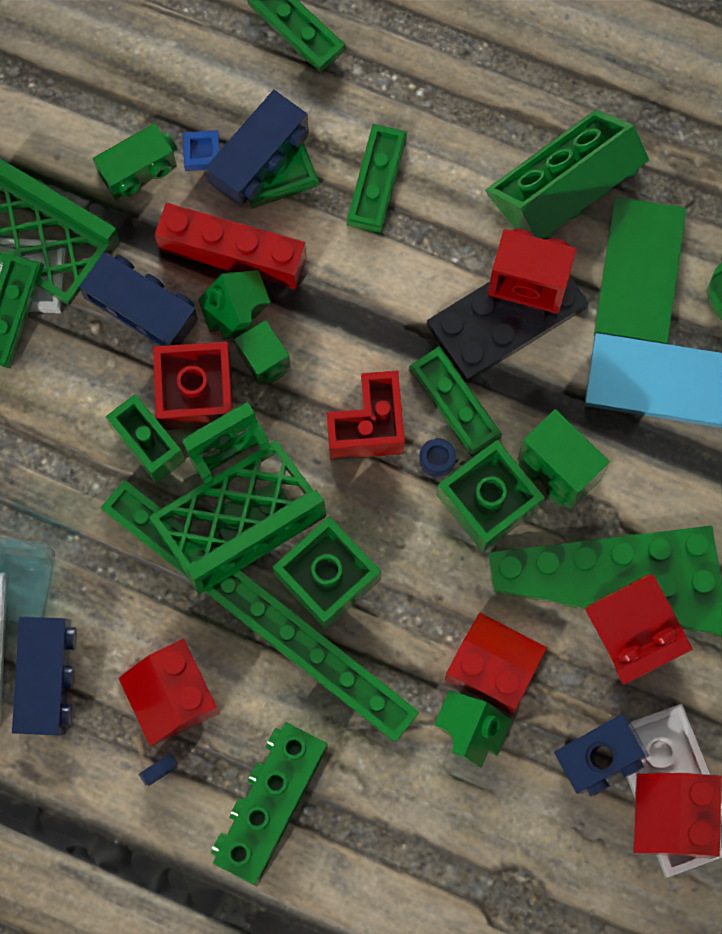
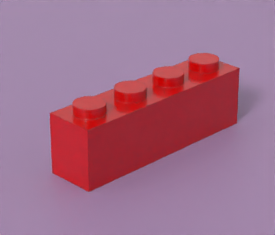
M167 202L155 232L157 246L161 252L235 273L259 270L263 281L294 290L297 289L307 259L306 242Z

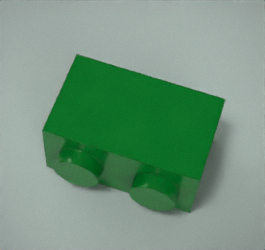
M136 394L105 416L113 432L156 484L185 462L182 450Z

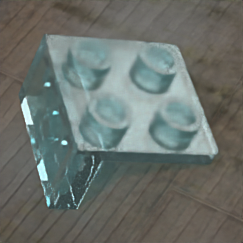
M0 537V573H8L6 622L19 623V616L44 617L56 554L49 544Z

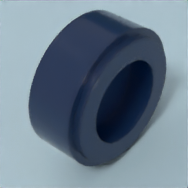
M435 438L427 441L422 446L419 455V463L422 470L432 477L448 475L456 464V450L445 439Z
M170 753L138 775L145 786H150L178 768V763Z

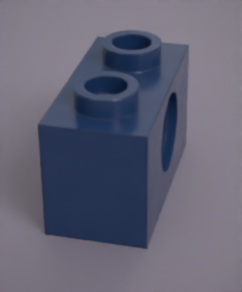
M620 714L554 752L575 792L583 794L587 791L590 797L610 787L608 779L620 772L626 778L644 768L642 760L650 756L631 721L625 714ZM602 746L608 747L613 753V762L606 769L600 768L595 762V753Z

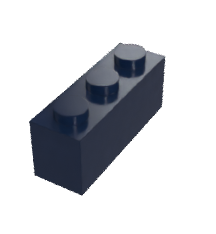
M273 89L205 167L208 183L240 207L248 199H255L264 186L263 181L271 172L275 174L282 168L287 159L286 155L293 146L297 148L306 140L309 134L308 114Z
M104 252L79 286L84 299L159 346L181 345L198 321L193 301L179 292L173 295L163 289L165 287L164 284L153 275L146 274L144 277L134 270V265L124 257L116 255L114 258Z
M19 616L12 734L65 735V728L71 727L72 705L67 704V689H73L75 670L74 666H69L70 650H75L77 629L76 627H71L70 619Z

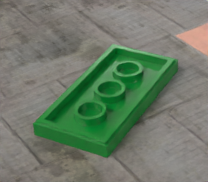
M622 197L614 198L593 336L599 333L662 344L668 343L686 215L685 207Z

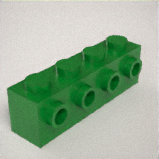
M285 722L282 730L275 728L265 747L270 750V753L264 765L258 762L247 783L252 785V788L247 798L239 797L229 816L230 819L234 820V823L227 835L222 832L220 833L211 850V854L216 856L213 861L214 865L256 887L328 749L326 742Z

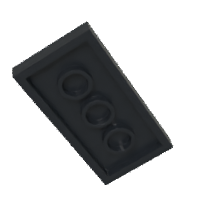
M570 276L559 314L488 296L490 284L488 282L429 318L426 325L465 382L468 383L587 309L589 303Z

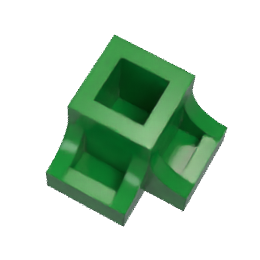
M259 270L221 274L198 299L209 332L220 330L223 340L237 338L252 323V319H255L271 303Z
M449 690L434 726L453 738L452 753L467 763L482 768L488 753L498 756L512 720L485 701Z

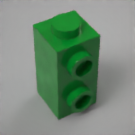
M153 123L93 157L97 173L114 200L122 196L129 197L135 194L141 188V185L153 178L161 179L168 175L172 168L176 166L173 152L177 151V147L167 131L161 133L157 125Z

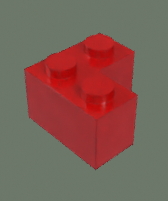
M398 370L361 373L363 409L326 412L330 460L404 454L405 439Z

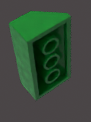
M594 110L485 191L515 229H523L532 233L533 237L547 239L569 219L579 216L583 209L592 202L609 194L611 188L625 178L635 175L639 168L649 161V158L633 124L599 110Z

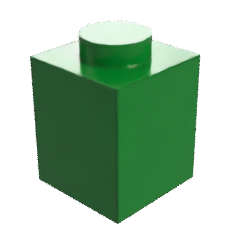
M266 320L234 339L237 352L259 385L266 381L269 383L276 382L288 372L287 368L291 367L289 354Z

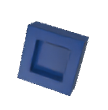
M218 130L183 132L185 171L205 170V167L220 151Z

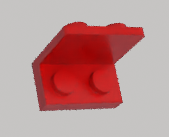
M651 573L587 605L585 608L614 663L615 670L623 685L693 650L655 576Z

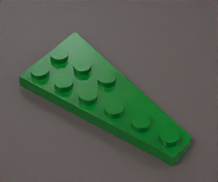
M712 525L489 552L488 554L493 592L536 601L544 600L559 603L572 608L579 607L585 609L587 605L651 573L655 576L683 630L706 632L722 637V579Z

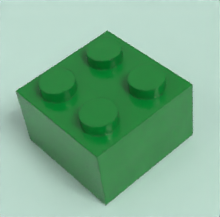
M556 409L523 439L518 455V460L521 462L519 466L531 480H540L548 488L546 489V494L560 507L564 504L569 510H572L602 480L610 463Z
M498 440L439 483L436 494L482 552H485L541 509L545 499L543 494Z
M330 516L273 566L274 576L324 630L328 629L381 580V570Z

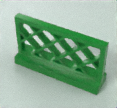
M0 159V190L5 193L7 203L0 205V213L9 211L11 227L0 229V237L13 234L16 250L8 251L10 253L23 257L43 252L46 268L43 269L41 277L48 276V281L40 277L38 287L70 306L81 291L79 288L80 284L104 252L108 253V251L113 253L120 243L117 230L112 225ZM11 197L18 201L12 202ZM29 207L35 211L37 221L16 225L13 210ZM41 215L48 219L41 220ZM59 225L65 229L67 239L46 243L43 228ZM38 229L41 245L21 249L18 233ZM70 232L77 237L71 238ZM89 243L97 248L91 259L76 262L73 246ZM68 247L71 263L51 267L48 251ZM7 252L0 253L1 265L4 263ZM82 268H83V270L81 271V273L78 275V270H77V269H82ZM73 270L75 281L67 292L54 286L53 274Z
M277 440L270 443L271 447L265 451L260 449L215 476L212 482L207 485L205 483L149 516L150 522L189 577L190 583L198 595L326 517L324 499L316 489L313 490ZM274 454L282 463L279 475L260 472L261 463ZM286 470L291 476H285ZM236 477L251 478L248 493L228 491L230 481ZM257 480L277 483L273 498L254 495ZM283 484L299 486L304 493L303 496L294 501L279 499ZM205 496L218 497L219 501L216 512L210 513L196 510L198 500ZM225 499L245 502L241 518L222 515ZM251 503L271 506L269 516L262 521L247 519ZM173 515L187 517L183 533L168 531L162 522ZM193 518L213 521L209 537L190 534ZM219 522L238 525L237 536L229 541L216 539ZM174 540L181 541L179 547ZM187 542L207 545L205 555L190 564L184 555Z

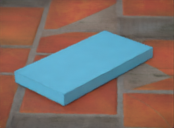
M596 333L584 406L722 428V353Z

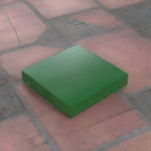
M304 142L297 148L293 146L287 153V159L282 168L277 173L273 174L271 172L263 181L264 186L255 199H248L252 209L319 186V180Z

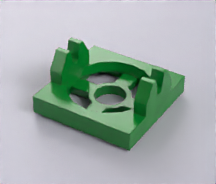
M248 402L238 406L182 440L193 468L206 485L214 480L210 471L256 444L262 451L271 447L266 434L256 419L255 412ZM248 428L247 431L234 438L236 434ZM214 449L213 451L209 452L208 454H206V455H204V456H201L203 453L207 452L208 450Z

